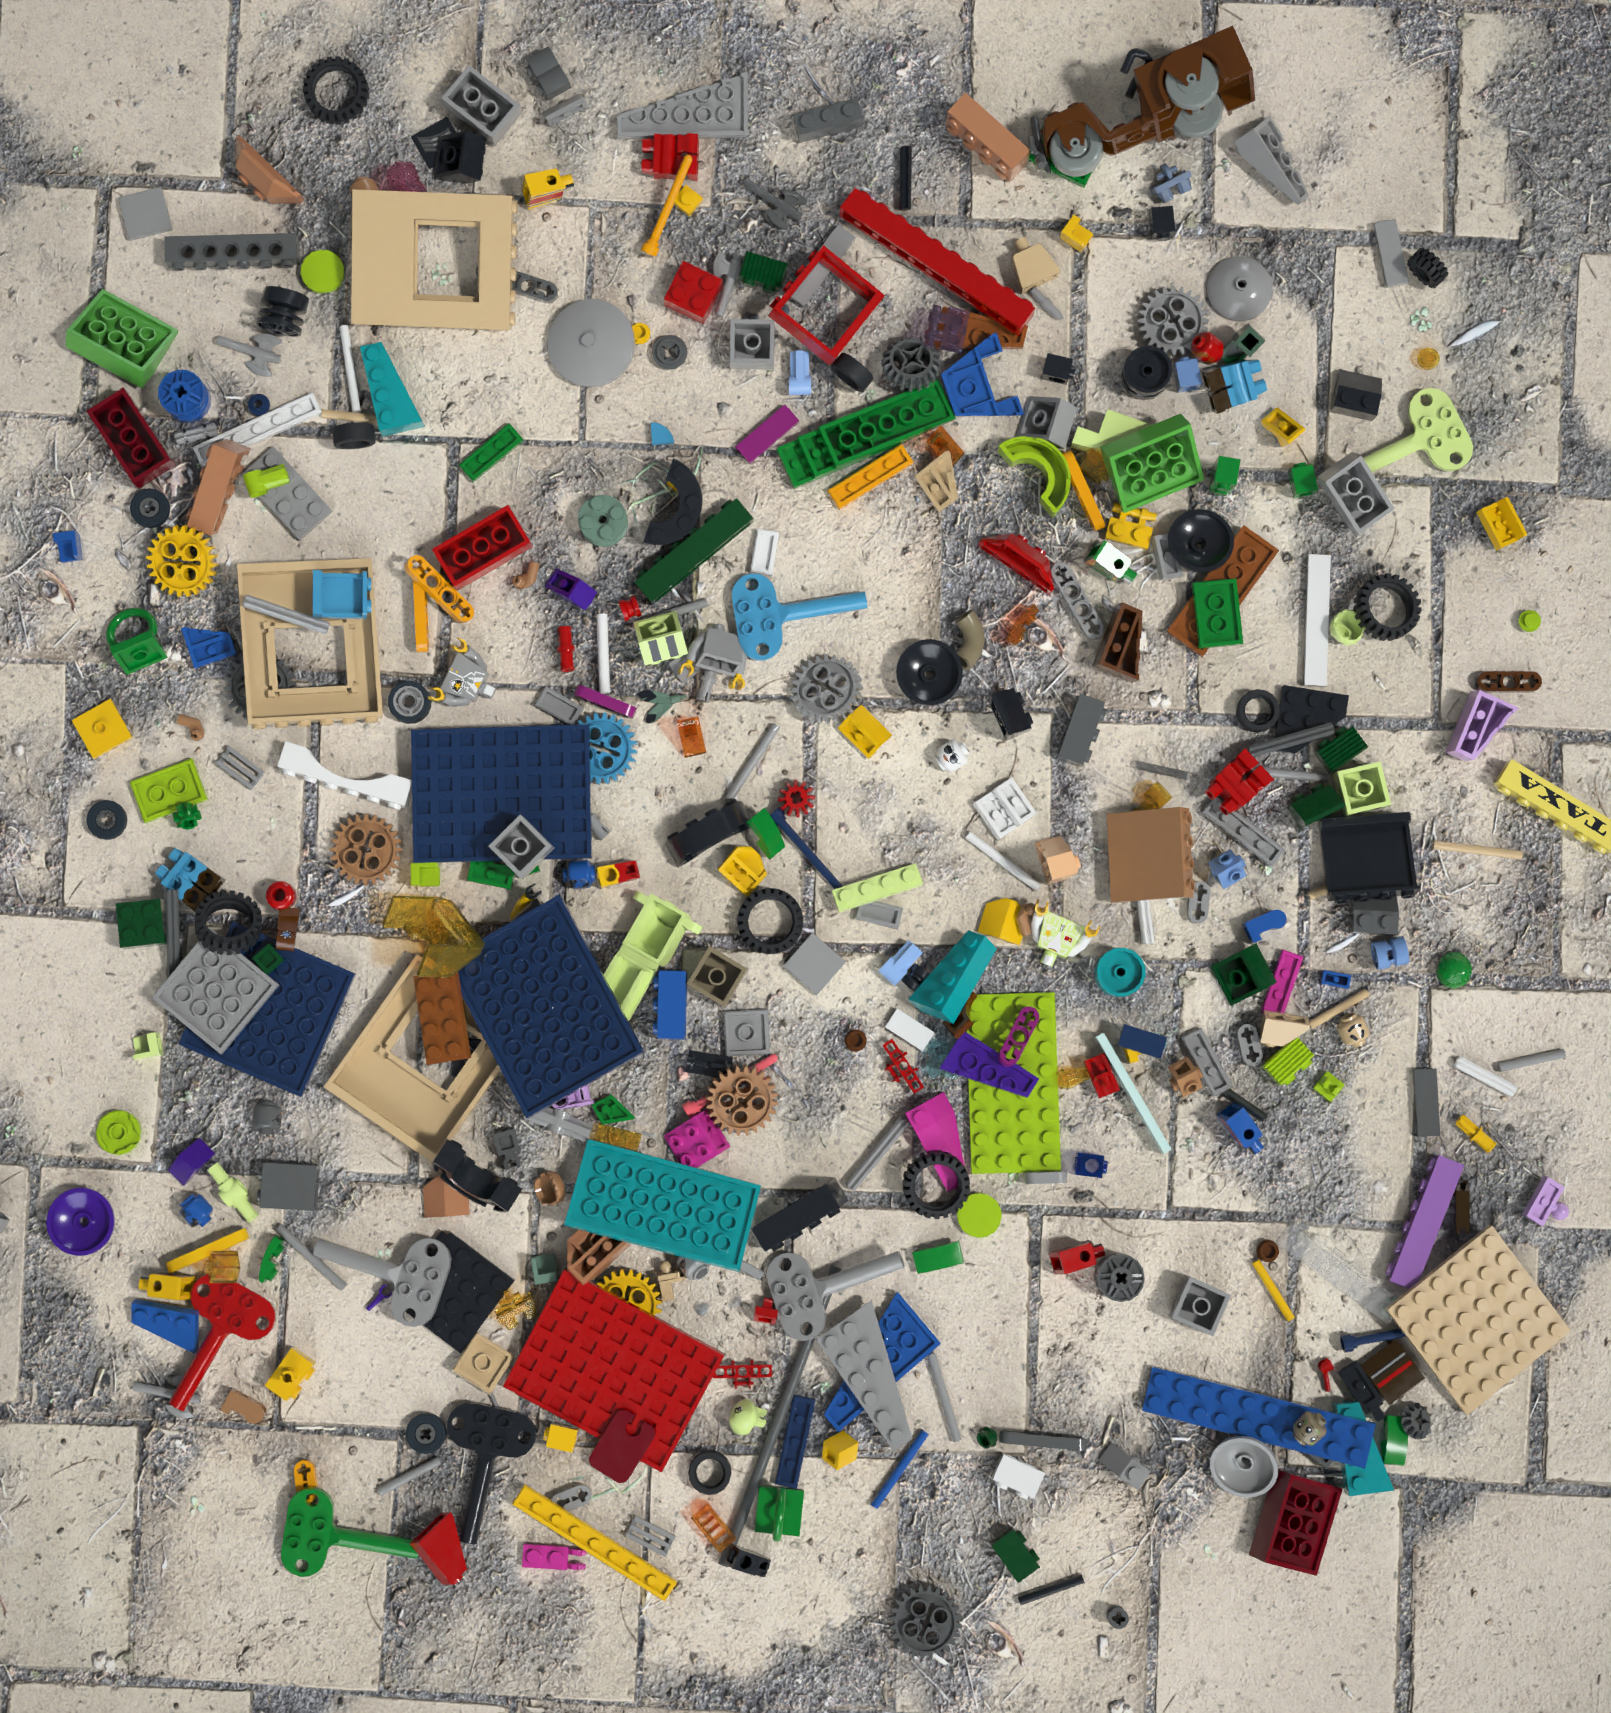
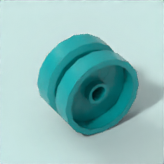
M1125 947L1114 948L1104 953L1097 960L1094 968V979L1098 988L1106 995L1115 998L1126 997L1137 992L1143 985L1146 976L1145 964L1142 958L1135 951ZM1118 968H1121V971L1124 972V975L1121 977L1116 973Z

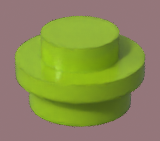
M1526 610L1520 614L1518 624L1522 630L1533 632L1539 628L1541 618L1536 611Z

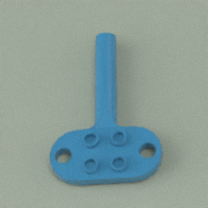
M760 574L742 576L732 589V603L739 644L747 657L755 661H766L779 653L783 640L782 625L784 622L868 608L865 591L781 604L777 601L772 582ZM748 580H756L758 588L754 591L748 590L746 588ZM760 644H765L769 648V652L764 656L759 655L756 651L757 646Z

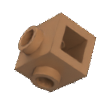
M1188 1057L1168 1066L1172 1077L1169 1079L1173 1090H1178L1183 1098L1203 1088L1200 1080L1203 1078V1075L1198 1066L1194 1067Z

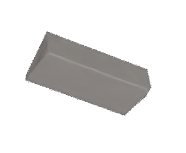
M579 93L543 111L542 115L547 125L552 126L587 107L586 100Z

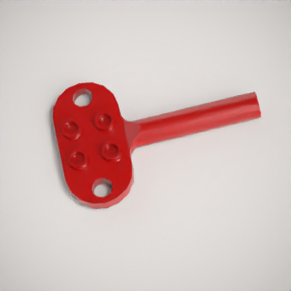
M218 1273L207 1274L199 1278L191 1291V1303L194 1309L199 1310V1314L207 1318L212 1326L168 1404L183 1412L228 1335L235 1334L247 1340H260L273 1330L276 1322V1311L271 1302L227 1276ZM202 1284H207L210 1287V1293L206 1297H201L198 1293V1289ZM260 1317H266L269 1320V1326L264 1330L259 1329L257 1326V1320Z

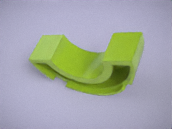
M1019 436L1000 444L997 452L1010 468L1018 464L1027 463L1036 466L1042 471L1046 478V491L1041 495L1039 503L1053 519L1062 509L1070 491V469L1063 454L1053 444L1038 437Z

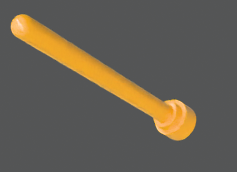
M690 155L684 156L651 237L647 239L646 243L643 242L640 249L657 257L660 250L658 248L659 238L692 162Z

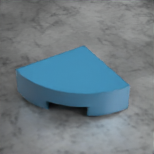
M651 423L652 446L674 444L673 436L665 426L659 423Z

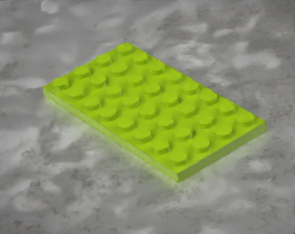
M1055 992L977 995L978 997L970 1008V1018L973 1025L966 1033L998 1053L1019 1012L1028 1006L1038 1011L1039 1021L1016 1064L1038 1077L1039 1080L1028 1098L968 1078L971 1174L1061 1172ZM1023 1014V1016L1026 1017L1024 1023L1022 1024L1023 1027H1026L1027 1023L1030 1020H1033L1031 1018L1032 1014ZM1013 1032V1039L1016 1042L1024 1041L1025 1037L1022 1032ZM1011 1046L1007 1053H1003L1006 1055V1058L1009 1060L1011 1058L1014 1059L1011 1055L1016 1047Z

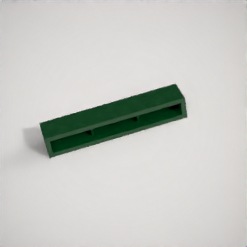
M737 498L733 501L730 499L725 502L718 514L715 515L713 513L708 516L701 528L698 529L696 527L687 534L688 538L684 542L678 541L670 548L671 552L667 556L661 555L653 562L654 566L648 571L644 569L636 576V587L652 606L754 523L752 515Z

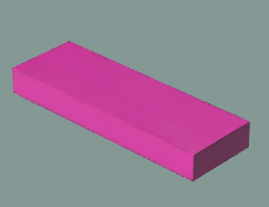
M1284 949L1281 950L1273 973L1277 983L1268 987L1260 1013H1264V1010L1285 1013L1303 956Z

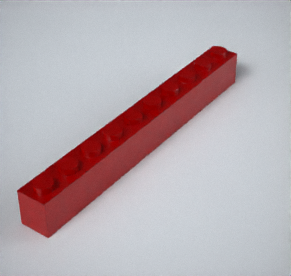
M854 188L840 206L839 217L1017 336L1021 334L1032 319L1035 307L1029 300L1020 298L1011 288L1002 286L993 276L981 272L974 263L966 262L956 251L948 250L938 239L930 238L920 227L912 226L902 215L894 214L885 204L873 200L867 192Z

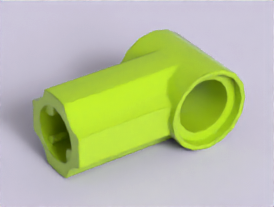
M284 464L263 471H250L243 475L250 498L260 497L267 494L268 490L291 483Z

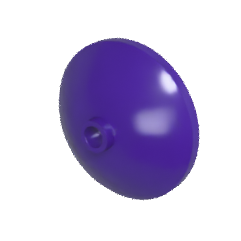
M89 1188L70 1189L59 1195L50 1206L46 1220L47 1231L52 1242L61 1251L75 1256L89 1255L103 1248L110 1240L115 1227L114 1211L110 1202L101 1193ZM83 1217H86L88 1220L86 1225L81 1223Z

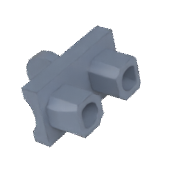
M1164 163L1160 165L1161 172L1156 174V178L1158 181L1163 178L1165 180L1149 187L1151 193L1156 194L1161 203H1166L1174 198L1170 187L1176 185L1179 194L1186 193L1192 189L1189 180L1192 174L1190 170H1183L1172 175L1178 171L1176 165L1169 168Z

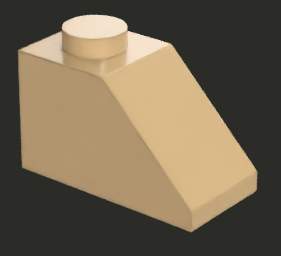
M1264 1010L1259 1032L1260 1043L1268 1047H1283L1309 1030V1018Z

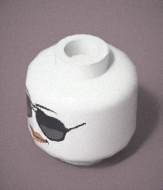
M952 739L937 749L935 758L944 771L954 772L967 764V755L970 752L964 742L959 743L957 740Z

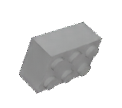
M470 65L466 67L441 98L446 109L494 146H496L522 114L519 103Z
M1355 452L1349 453L1316 477L1349 530L1358 535L1395 509L1363 457Z

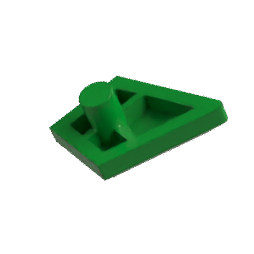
M612 1094L592 1104L602 1125L635 1119V1116Z

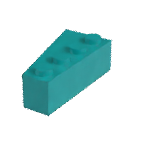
M382 342L360 346L381 435L384 437L425 427Z
M1349 1400L1332 1403L1334 1413L1366 1421L1359 1402ZM1372 1438L1365 1469L1340 1462L1344 1492L1348 1496L1394 1491L1374 1438Z

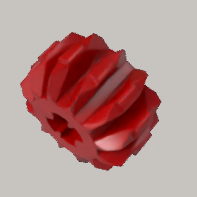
M793 780L794 787L791 788L790 784L786 782L785 787L788 791L784 789L779 790V793L785 797H779L778 802H786L780 809L785 810L789 807L787 816H791L794 810L796 811V818H799V810H802L807 815L808 811L805 806L809 808L814 807L808 800H815V795H807L812 792L813 788L808 787L804 790L806 786L805 781L801 783L800 787H797V780ZM796 793L800 794L802 802L799 803L797 801V804H794L791 796L793 794L796 796Z

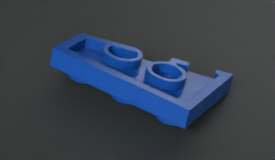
M135 1299L131 1303V1323L194 1354L198 1351L199 1310Z

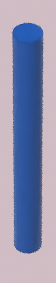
M923 1429L919 1432L871 1502L874 1508L878 1509L928 1437L929 1434Z

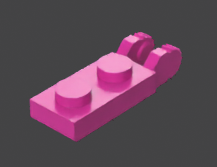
M524 1543L522 1567L585 1570L586 1564L582 1562H568L569 1554L583 1556L587 1552L581 1548H569V1546Z

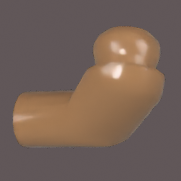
M530 561L527 573L521 576L516 575L512 580L513 585L517 589H525L536 582L540 564Z
M179 714L177 724L189 728L192 740H201L205 734L201 721L198 718Z
M1034 903L1022 904L1016 917L1021 936H1027L1032 933L1028 919L1030 915L1034 914Z

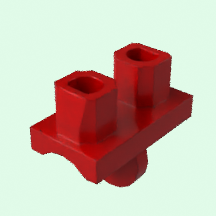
M1105 1053L1083 1061L1098 1099L1120 1090Z

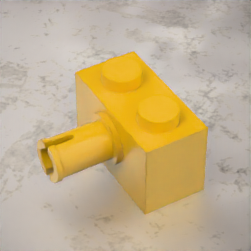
M293 1347L265 1386L285 1401L291 1398L296 1399L303 1389L300 1385L304 1379L308 1381L316 1371L313 1367L317 1362L296 1347Z

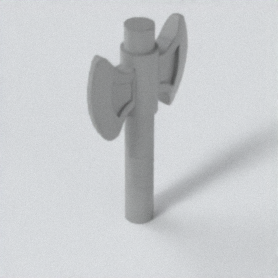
M721 251L715 257L713 263L714 275L719 278L722 275H726V281L715 313L716 316L724 317L733 284L738 278L742 258L740 253L734 252L730 262L725 259ZM739 281V282H740V288H744L745 286H743V285L741 284L742 281Z
M259 334L254 336V340L259 343V347L218 336L217 344L255 357L253 361H247L246 364L251 371L260 376H272L268 368V362L277 364L281 362L282 356L275 354L272 349L276 345L281 344L282 340L274 335Z
M184 1375L172 1378L171 1382L178 1386ZM135 1382L133 1386V1391L171 1398L176 1390L175 1388L169 1389ZM194 1393L189 1403L200 1404L202 1395ZM170 1404L166 1405V1409L179 1418H192L194 1416L188 1405L184 1412Z

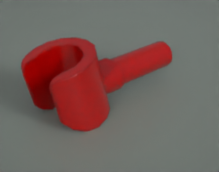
M1326 1358L1318 1363V1368L1324 1379L1325 1392H1329L1331 1389L1327 1372L1334 1370L1332 1362Z

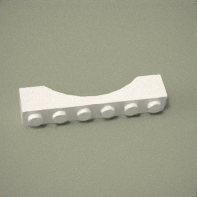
M285 741L277 767L283 769L282 774L291 777L299 774L304 776L303 780L316 784L318 780L325 783L324 787L337 790L338 787L346 789V794L356 797L360 793L367 796L366 800L379 803L382 800L388 802V807L400 810L401 806L407 808L412 794V780L393 774L373 780L343 778L325 769L308 748Z

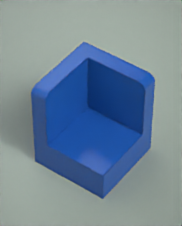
M75 530L53 533V541L58 545L60 562L67 563L83 560L79 533Z

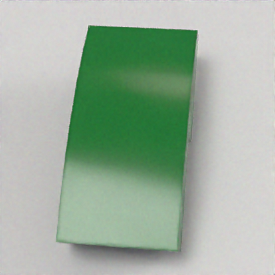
M765 808L747 821L759 838L756 844L769 860L785 848L779 829Z
M279 1235L274 1236L262 1259L259 1272V1282L262 1284L268 1280L271 1282L279 1272L276 1269L279 1263L272 1259L273 1257L277 1258L285 1248L282 1246L285 1240Z
M959 1240L941 1243L935 1247L918 1249L912 1252L918 1274L964 1263Z
M1387 1415L1383 1418L1385 1440L1381 1441L1382 1461L1387 1465L1404 1466L1407 1455L1408 1435L1402 1427L1400 1416Z

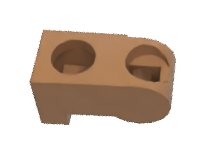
M235 1388L230 1390L220 1411L226 1414H230L234 1410L243 1415L246 1421L252 1424L264 1420L267 1414V1409L262 1403Z

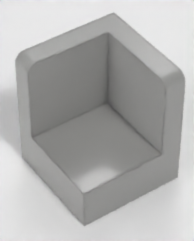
M686 655L669 663V667L682 683L687 682L703 669L695 666V662H693L694 672L689 677H687L689 671L686 667H683L682 673L679 674V667L687 661Z

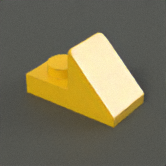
M1278 407L1261 420L1263 427L1277 437L1281 447L1290 444L1305 431L1301 424Z

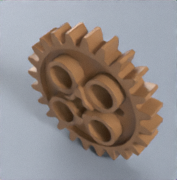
M365 814L364 820L359 815H356L355 822L348 818L349 825L345 826L341 823L340 826L343 831H335V834L339 836L338 839H331L336 844V847L330 848V851L336 852V855L332 856L331 860L338 861L334 868H342L339 875L348 874L346 880L349 882L355 878L356 885H359L361 880H363L364 886H368L369 880L374 885H377V878L384 882V874L392 876L390 869H398L394 862L402 860L397 856V853L403 852V849L397 847L398 844L402 843V840L395 839L399 834L398 831L390 832L393 825L389 824L385 827L386 819L383 818L378 822L377 815H374L372 820H370L368 814ZM357 831H363L364 838L360 842H355L353 838L354 833ZM373 831V835L368 844L369 832ZM383 836L386 840L385 845L377 848L375 840ZM368 844V847L371 848V852L366 853L364 859V867L363 869H360V864L364 858V852H362L361 849L362 847H367ZM351 852H356L358 855L355 863H349L347 860ZM372 858L379 859V866L376 869L369 868V861Z
M744 1063L742 1069H739L738 1065L735 1064L733 1071L727 1066L726 1074L718 1072L719 1080L712 1078L715 1086L707 1087L711 1092L710 1094H705L706 1099L710 1101L705 1103L706 1108L711 1109L708 1111L709 1117L715 1116L712 1120L714 1124L720 1122V1130L727 1127L728 1134H731L733 1129L736 1131L737 1136L740 1135L741 1130H744L746 1136L749 1135V1129H753L757 1133L756 1126L760 1125L762 1128H765L763 1121H772L769 1113L776 1114L775 1109L772 1107L778 1105L777 1100L772 1099L778 1096L777 1091H772L776 1086L774 1083H769L771 1081L769 1075L763 1077L765 1074L763 1069L756 1073L757 1068L755 1065L748 1070L746 1063ZM741 1081L749 1082L746 1088L738 1087ZM724 1095L732 1096L730 1101L728 1102H722L720 1100ZM738 1098L745 1099V1102L738 1101ZM754 1098H763L760 1104H752ZM739 1111L745 1112L744 1117L740 1119L734 1117Z

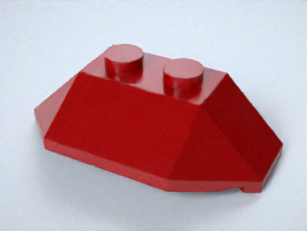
M1013 533L982 538L979 541V548L1048 595L1052 594L1054 590L1049 558L1045 556L1046 552L1037 546L1033 548L1027 544L1028 540L1020 534L1014 535Z

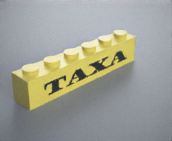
M1513 759L1506 762L1493 783L1498 787L1497 790L1507 796H1514L1517 798L1516 802L1524 807H1532L1536 810L1535 813L1538 816L1555 821L1554 825L1564 831L1568 829L1573 832V836L1577 840L1584 843L1587 841L1594 845L1592 848L1601 854L1611 853V819Z

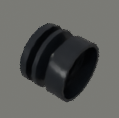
M265 286L261 303L269 308H260L258 310V314L262 317H257L255 324L276 335L301 336L302 329L299 326H302L304 321L296 315L306 314L309 298L291 289Z

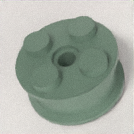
M597 495L588 499L582 505L578 515V524L583 536L591 544L599 547H609L618 543L625 536L628 529V517L623 505L617 499L608 495ZM602 519H606V520H607V521H606L605 523H603V524L600 523V521H601Z

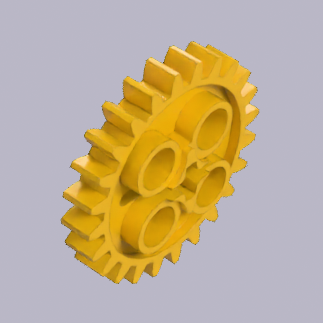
M178 525L173 526V531L169 527L165 529V534L163 532L158 533L159 539L151 540L155 546L148 547L152 555L146 556V559L152 560V563L147 565V568H153L154 570L149 576L157 577L154 584L162 583V591L169 588V595L177 592V597L183 596L184 593L186 597L192 596V592L196 595L200 593V589H207L205 583L210 584L213 582L209 576L217 575V572L212 570V568L219 566L218 563L213 562V559L218 557V554L211 553L215 546H208L210 538L203 540V531L196 534V527L188 531L187 525H183L181 530ZM170 543L176 548L175 554L169 551ZM191 546L197 549L196 557L190 553ZM164 557L169 559L182 558L183 561H200L201 565L195 563L183 565L181 561H165ZM169 565L174 568V576H171L167 571ZM190 568L194 569L196 572L195 579L191 578L189 575Z
M621 1269L619 1276L613 1271L612 1279L605 1275V1284L602 1282L597 1283V1285L610 1292L613 1287H619L623 1292L621 1298L625 1300L627 1286H630L631 1291L628 1302L656 1316V1313H662L663 1311L657 1308V1305L661 1304L663 1300L656 1299V1296L661 1292L653 1291L656 1283L649 1285V1276L644 1280L641 1279V1271L637 1276H634L633 1269L629 1271L628 1275H626L624 1269ZM634 1291H642L645 1295L644 1301H635L633 1298Z

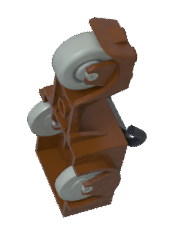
M1230 26L1156 60L1143 49H1131L1127 53L1120 71L1128 74L1135 57L1145 61L1144 65L1133 69L1134 77L1125 94L1127 98L1133 99L1137 90L1141 115L1135 117L1132 122L1118 124L1113 130L1109 131L1084 102L1073 103L1061 112H1052L1044 119L1043 128L1040 129L1048 161L1051 158L1055 167L1063 174L1079 177L1089 174L1099 165L1103 152L1106 155L1113 156L1146 141L1150 142L1156 139L1157 143H1160L1171 138V141L1175 140L1173 127L1180 134L1190 138H1200L1212 133L1222 119V103L1228 116H1230L1233 110L1255 101L1253 69L1234 27Z

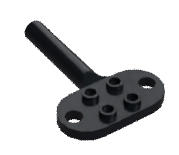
M464 1403L457 1406L450 1413L447 1420V1431L450 1439L456 1445L473 1450L477 1454L459 1539L463 1543L477 1544L495 1459L498 1456L518 1458L525 1455L536 1441V1427L534 1422L521 1412L479 1403ZM455 1417L464 1419L465 1426L463 1429H456L453 1426V1419ZM521 1431H528L531 1434L530 1442L522 1443L519 1440V1433Z

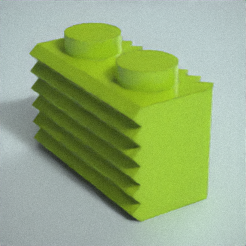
M1297 1037L1283 1047L1281 1046L1261 1067L1278 1086L1282 1084L1287 1086L1296 1078L1294 1074L1299 1069L1304 1071L1313 1063L1310 1059L1314 1054Z

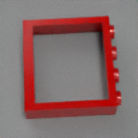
M823 245L818 252L814 250L807 258L810 263L806 267L802 264L795 273V276L798 278L794 283L790 280L782 290L785 293L782 298L777 296L769 307L772 310L768 316L830 366L885 295ZM818 262L868 301L867 305L832 349L828 348L782 310L783 306Z

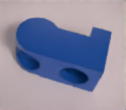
M1272 910L1243 923L1242 926L1250 943L1253 944L1262 940L1261 933L1270 929L1277 930L1282 928L1286 924L1287 918L1283 911Z

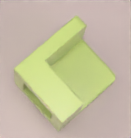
M154 1032L133 1038L136 1053L133 1055V1060L164 1055L160 1033Z

